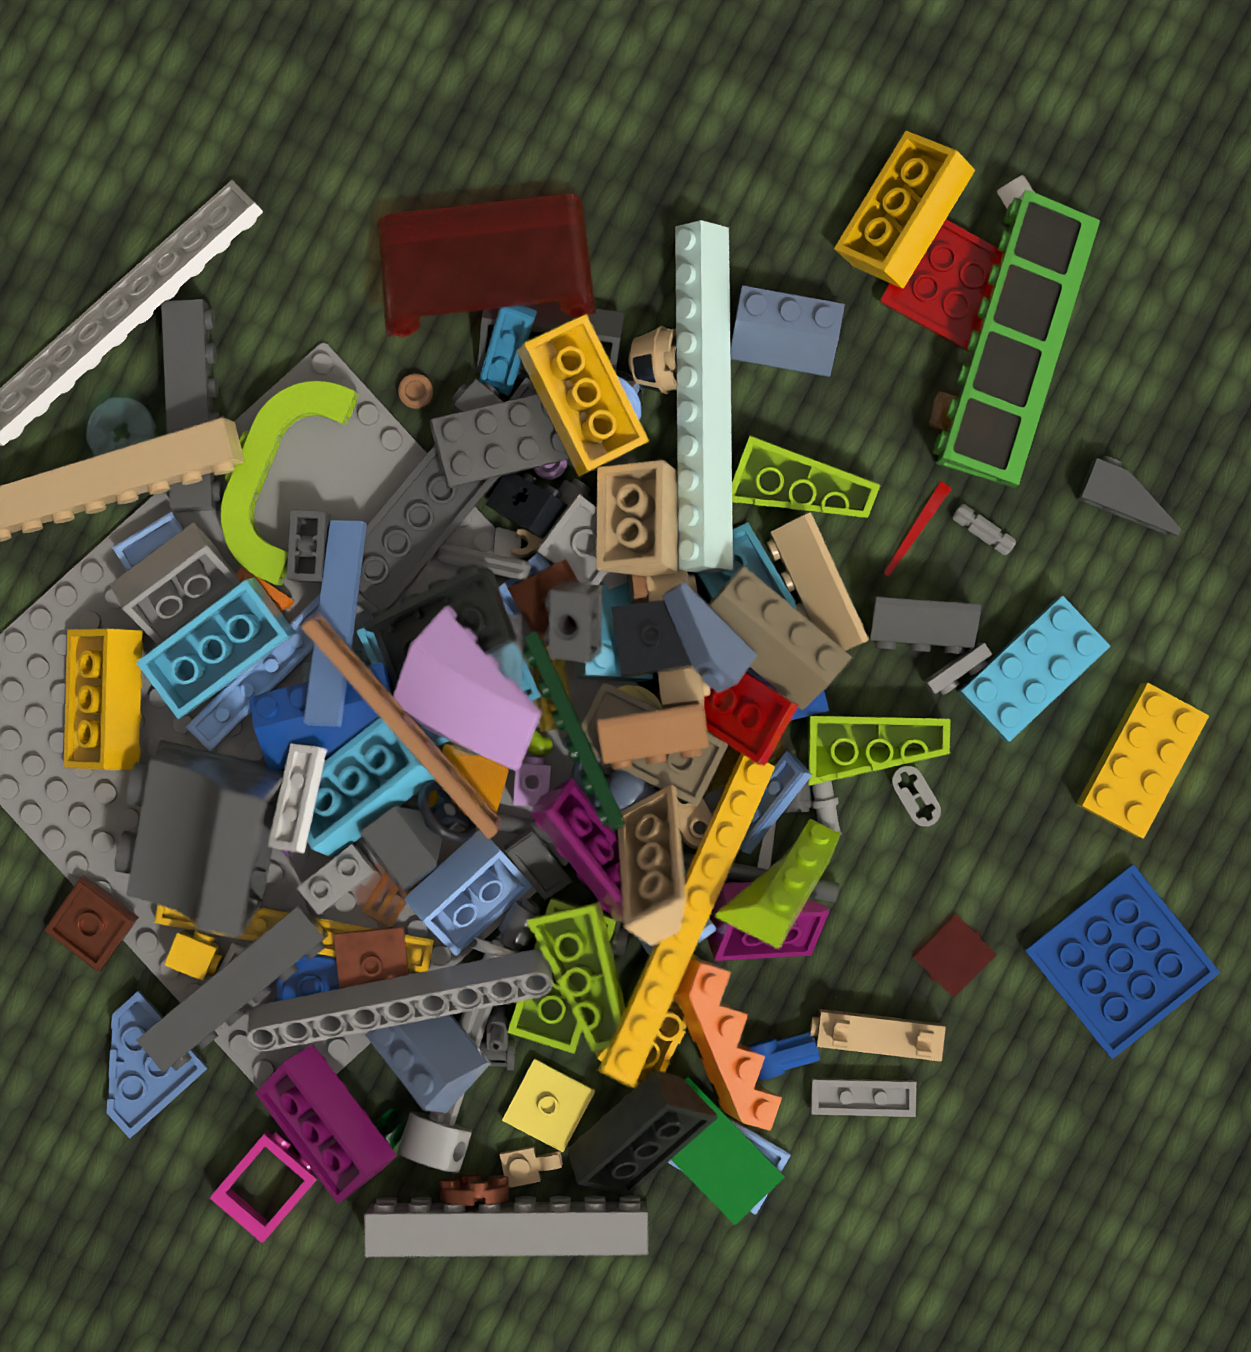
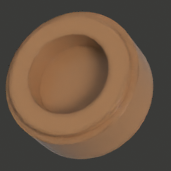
M410 374L399 385V397L408 408L422 409L433 398L432 384L421 374Z

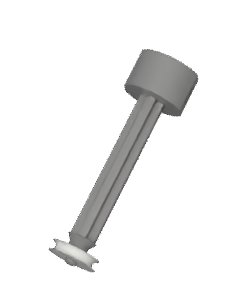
M474 937L477 940V944L475 947H471L485 953L481 960L521 953L506 947L497 939L491 942ZM492 1006L462 1012L459 1024L478 1047L480 1046ZM464 1094L447 1113L430 1111V1114L410 1111L397 1153L433 1168L459 1173L472 1134V1130L455 1123Z

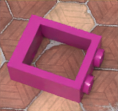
M269 1130L265 1132L210 1197L213 1202L262 1244L318 1179L302 1155L298 1156L289 1148L292 1143L280 1132L275 1131L273 1134ZM264 1147L270 1150L304 1180L270 1221L264 1218L230 1188Z

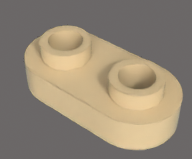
M703 797L698 807L690 803L682 804L677 799L680 834L689 847L698 849L704 834L699 835L695 833L693 827L697 824H702L707 829L712 815Z

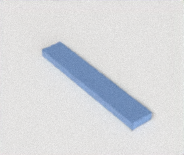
M330 520L318 612L351 648L367 524L364 521ZM315 643L304 723L313 726L341 727L347 679Z

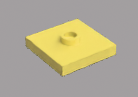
M534 1058L502 1121L564 1152L595 1093V1089Z

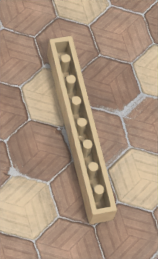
M220 418L0 486V542L11 539V533L20 530L23 533L39 531L43 529V523L71 521L75 519L74 514L85 511L86 514L98 513L106 510V504L117 501L118 504L131 503L138 500L137 495L149 492L151 495L169 491V485L181 482L182 485L200 482L202 475L214 472V475H222L234 471V465L245 462L235 422Z

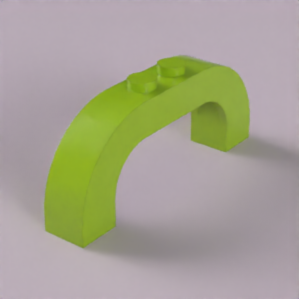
M308 381L289 386L268 400L257 414L250 431L245 430L240 438V445L245 462L234 465L235 470L225 475V481L229 483L221 505V526L231 553L253 575L278 586L283 585L287 575L288 551L270 544L261 536L257 529L254 515L257 500L286 431L298 420L311 416L324 417L347 426L360 396L356 391L326 381Z

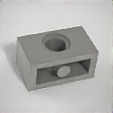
M355 842L298 886L297 889L316 913L320 915L377 869Z

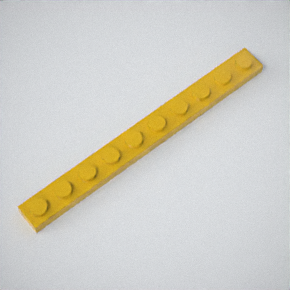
M740 753L684 878L686 903L680 931L654 945L598 1070L628 1086H634L772 776L775 766L768 762L765 766L758 765Z

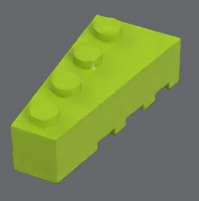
M750 435L732 481V502L868 518L880 484Z
M601 902L539 915L526 920L541 946L540 949L546 961L548 960L558 979L557 982L562 992L565 993L592 1051L609 1048L626 1008Z

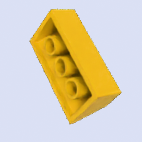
M583 315L530 340L517 350L578 476L590 472L649 441L587 315Z
M67 629L63 768L132 770L135 763H139L141 755L139 746L140 723L142 720L140 703L143 681L141 669L136 662L142 659L144 649L141 630Z

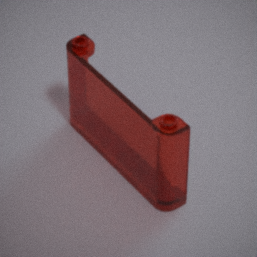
M562 194L393 213L383 216L377 223L387 337H407L419 329L420 317L556 301H559L561 311L572 317L596 314L584 206L582 199L576 195Z

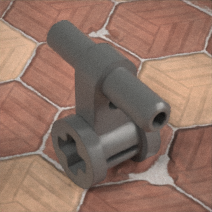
M506 1005L492 1006V1015L488 1018L487 1039L482 1038L480 1050L491 1062L488 1067H507V1071H514L515 1039H508V1019L505 1016Z

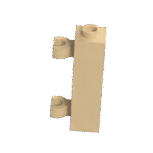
M819 1009L818 1017L812 1016L810 1036H814L817 1047L942 1062L946 1027L942 1023Z

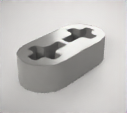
M912 766L897 768L891 776V785L910 819L920 826L928 827L935 824L941 815V808L922 774ZM902 772H905L907 775H915L916 779L912 782V785L917 793L914 795L910 793L907 787L900 788L898 786V783L902 780L900 776ZM920 797L925 805H933L934 809L930 811L931 818L929 820H926L925 817L918 818L916 816V812L920 810L915 801L916 798Z

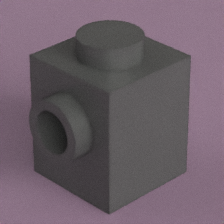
M475 379L469 387L463 384L454 394L451 400L455 403L451 414L503 403V401L499 399L500 394L493 386L486 382L482 384Z

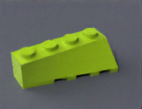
M808 716L807 760L808 771L812 774L808 780L809 786L950 754V719Z
M809 819L799 838L782 858L719 910L716 918L779 949L828 866L841 834Z

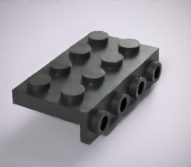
M476 564L466 565L457 570L456 576L450 579H440L429 584V590L421 594L415 593L400 599V605L392 609L384 608L374 612L372 619L363 624L365 631L374 632L394 691L396 690L411 644L447 606H450L457 614L455 620L463 629L469 628L477 637L475 643L485 655L517 641L492 569L477 567Z

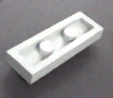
M290 744L268 847L299 853L305 852L327 750L320 747Z

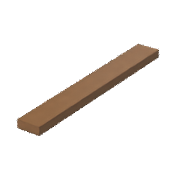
M319 612L312 614L301 628L488 839L494 836L500 828L501 818L402 708Z

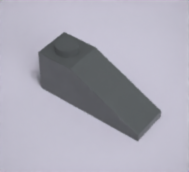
M1103 456L1102 460L1096 458L1091 462L1077 500L1172 538L1180 534L1181 528L1130 471L1121 468L1123 464L1121 461Z

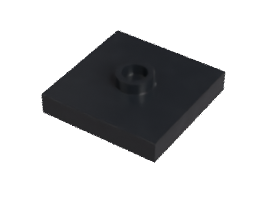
M664 600L611 607L622 678L691 668V662Z

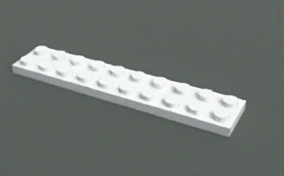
M233 180L227 183L0 388V444L2 446L9 440L17 438L31 420L44 414L51 402L61 393L68 392L81 375L87 370L95 368L100 363L102 356L112 347L123 343L132 329L139 323L147 321L162 302L174 297L182 284L190 277L198 275L212 257L225 251L232 239L242 230L249 229L256 222L262 210Z

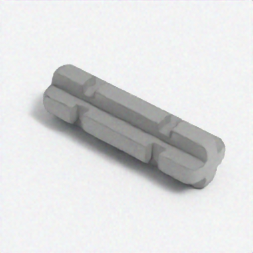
M962 504L953 515L955 522L961 526L966 525L968 531L988 545H995L994 549L1001 554L1007 555L1016 544V540L1007 533L1002 534L1000 528L980 514L977 516L973 514L974 510L967 505Z

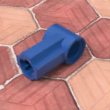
M811 1031L780 1040L772 1038L748 1045L747 1047L765 1056L757 1081L774 1078L784 1074L787 1069L819 1061V1051L814 1036H810Z

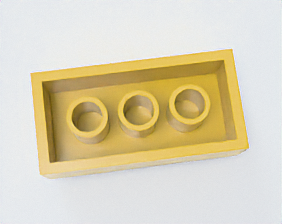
M905 131L834 249L853 267L904 289L974 174L975 169L957 150Z
M1140 683L1076 805L1133 836L1144 839L1209 715L1149 683Z

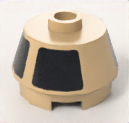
M661 325L633 339L628 363L634 381L640 387L667 395L677 389L676 329H669Z

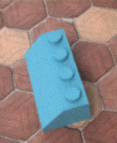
M381 717L324 762L307 838L311 848L317 852L335 858L360 838V832L391 808L401 806L420 791L426 783L435 779Z

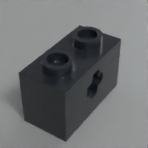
M522 471L520 476L515 473L503 475L485 504L504 518L541 539L546 536L568 506L560 500L561 492L546 483L542 488L538 487L540 481Z

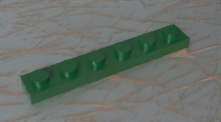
M536 631L525 636L527 646L523 647L522 650L530 667L537 665L542 677L537 679V683L545 699L550 696L552 697L557 708L551 711L559 730L566 728L571 741L566 743L567 749L574 763L580 760L586 773L580 776L588 794L590 795L595 792L599 800L600 806L595 807L603 827L610 824L611 829L615 831L626 826V821L551 658H549V653L541 635Z

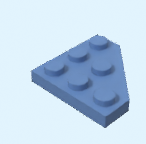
M140 990L112 1014L111 1022L112 1042L109 1058V1096L106 1113L129 1139L209 1068L192 1049L188 1052L192 1058L177 1071L172 1066L165 1072L159 1069L136 1040L164 1018V1016Z

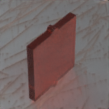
M955 914L913 957L931 974L930 979L932 981L937 980L952 997H955L996 954L979 938L980 933L978 931L973 932Z

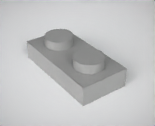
M979 642L974 648H970L965 654H961L924 680L923 683L930 693L936 694L940 691L942 695H945L960 684L957 679L966 672L973 675L987 666L988 663L985 659L991 656L992 653L985 643Z

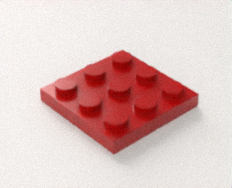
M946 219L904 289L889 283L879 303L967 351L973 330L979 332L983 320L977 317L983 297L989 298L993 285L987 283L993 264H1000L1003 252L998 251L997 247ZM1009 266L1000 297L1018 266Z

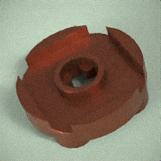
M462 1174L460 1179L447 1178L439 1180L440 1201L442 1200V1203L474 1205V1202L485 1201V1204H495L509 1200L508 1176L488 1177V1180H481V1174Z

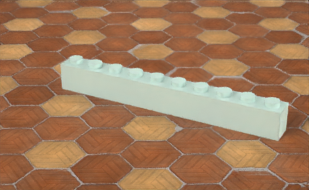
M699 220L675 227L679 570L710 574L733 570L729 227Z

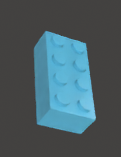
M254 577L246 579L136 663L177 719H180L190 714L294 636L296 632Z
M1064 596L1055 598L988 662L987 666L978 671L957 692L1004 742H1010L1111 646Z

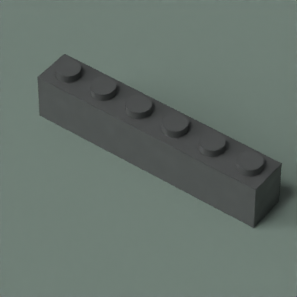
M203 299L164 301L161 303L167 435L219 419L218 412L213 410V398H218V382L216 377H212L211 365L217 362L215 343L210 342V330L215 329V314L213 308L209 309V305ZM214 472L202 475V480L197 483L182 485L181 482L169 485L170 509L175 512L218 510V501L223 499L222 482L217 480Z
M300 904L136 1041L162 1072H165L171 1066L177 1071L192 1058L188 1053L198 1044L203 1049L219 1036L215 1030L220 1025L226 1022L230 1027L246 1014L242 1007L249 1001L253 1000L255 1004H258L272 992L269 985L279 977L284 982L299 970L295 963L306 955L311 960L326 947L322 941L329 936L304 904Z

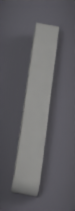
M531 950L261 1004L253 1007L249 1012L246 1039L252 1049L270 1051L541 997L550 992L552 988L551 966L548 960L546 961L542 951Z

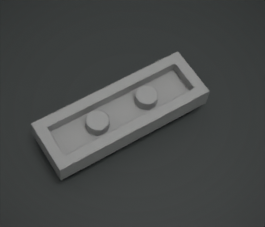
M811 1078V1114L916 1117V1081Z

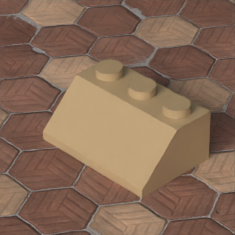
M663 460L598 467L596 569L599 571L640 576L677 573L678 471Z

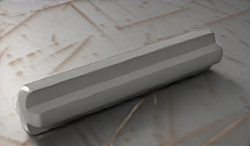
M443 544L438 554L440 562L461 567L476 564L477 567L492 569L493 574L521 580L529 577L531 565L527 561Z

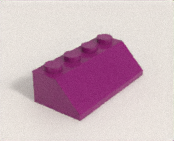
M571 777L542 795L530 813L533 815L537 826L544 830L554 842L558 853L565 857L576 870L580 881L586 884L597 897L598 902H601L602 908L608 911L615 921H624L619 838L609 825L603 827L594 805Z
M313 1044L283 1062L255 1093L337 1204L344 1201L397 1156L391 1149L389 1142L382 1137L370 1121L368 1114L361 1109L349 1093L347 1086L340 1081L328 1065L326 1058L319 1053Z

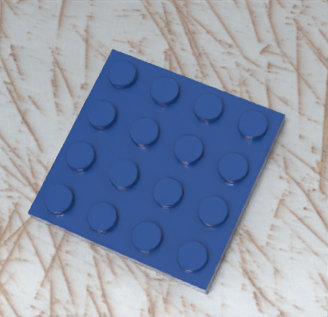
M1134 864L1126 867L1024 949L1111 1059L1115 1058L1220 973Z

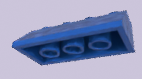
M380 662L366 666L393 696L395 691L384 663ZM348 680L341 727L313 726L304 723L309 681L249 697L253 726L268 769L275 771H285L290 744L327 750L325 760H327L380 716Z

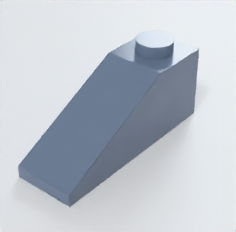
M685 582L666 591L662 597L693 669L702 677L704 683L713 688L717 693L737 684L757 657V654Z

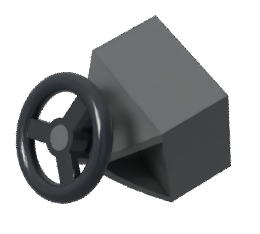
M437 780L426 783L420 790L418 798L420 811L393 807L360 832L361 841L402 895L437 868L443 838L454 842H463L470 839L477 830L475 823L468 816L458 811L457 807L451 802L450 795ZM433 791H437L439 801L430 808L429 796ZM455 823L465 828L463 831L450 830Z

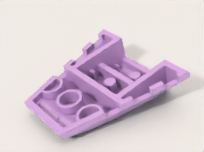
M447 606L411 644L393 697L419 727L510 769L518 770L541 712L512 678L506 679L498 670L499 663L491 654L487 656L475 643L477 637L469 628L463 629L455 620L457 614L450 606Z

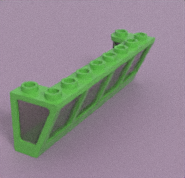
M1025 190L1019 198L1014 197L1012 204H1009L1003 223L1008 224L1009 227L1008 231H1003L998 246V251L1003 252L999 265L993 264L987 284L993 285L990 297H983L977 317L983 320L979 332L973 330L968 343L967 351H971L972 355L969 365H962L957 379V384L962 385L959 398L952 397L946 417L952 418L950 427L947 431L942 430L941 434H938L933 449V454L938 455L935 464L1013 488L1019 485L1100 223V220L1029 190Z

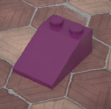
M732 882L723 884L709 915V919L717 929L707 937L714 961L812 955L830 912L828 906L807 900L778 949L716 918L717 912L751 883Z

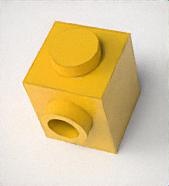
M195 930L192 935L185 931H180L176 934L164 966L204 981L208 978L209 974L215 975L220 966L223 956L218 955L221 946L213 943L214 937L204 932Z

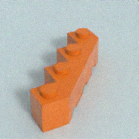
M691 957L674 997L679 1001L685 1016L683 1018L692 1040L697 1043L702 1055L700 1059L710 1082L714 1084L718 1093V1102L721 1109L742 1123L771 1131L782 1097L762 1086L755 1085L765 1056L745 1045L738 1044L748 1014L729 1004L720 1002L730 972L711 962Z

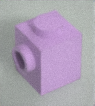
M524 756V763H521L520 769L515 771L513 805L534 806L542 795L550 791L552 765H546L545 758Z

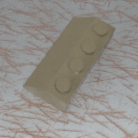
M745 566L739 567L708 604L757 654V657L749 667L777 691L797 703L801 711L831 684L852 658V656Z

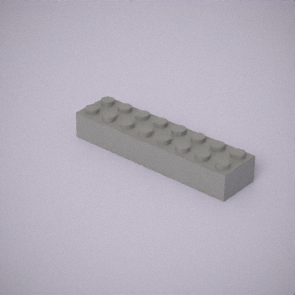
M635 1195L620 1196L619 1201H605V1196H586L585 1201L571 1202V1197L552 1196L550 1197V1202H536V1197L519 1196L515 1197V1202L485 1204V1201L474 1202V1205L432 1203V1198L414 1197L411 1198V1203H397V1198L381 1197L376 1199V1203H371L365 1213V1257L648 1255L647 1201H640V1196Z

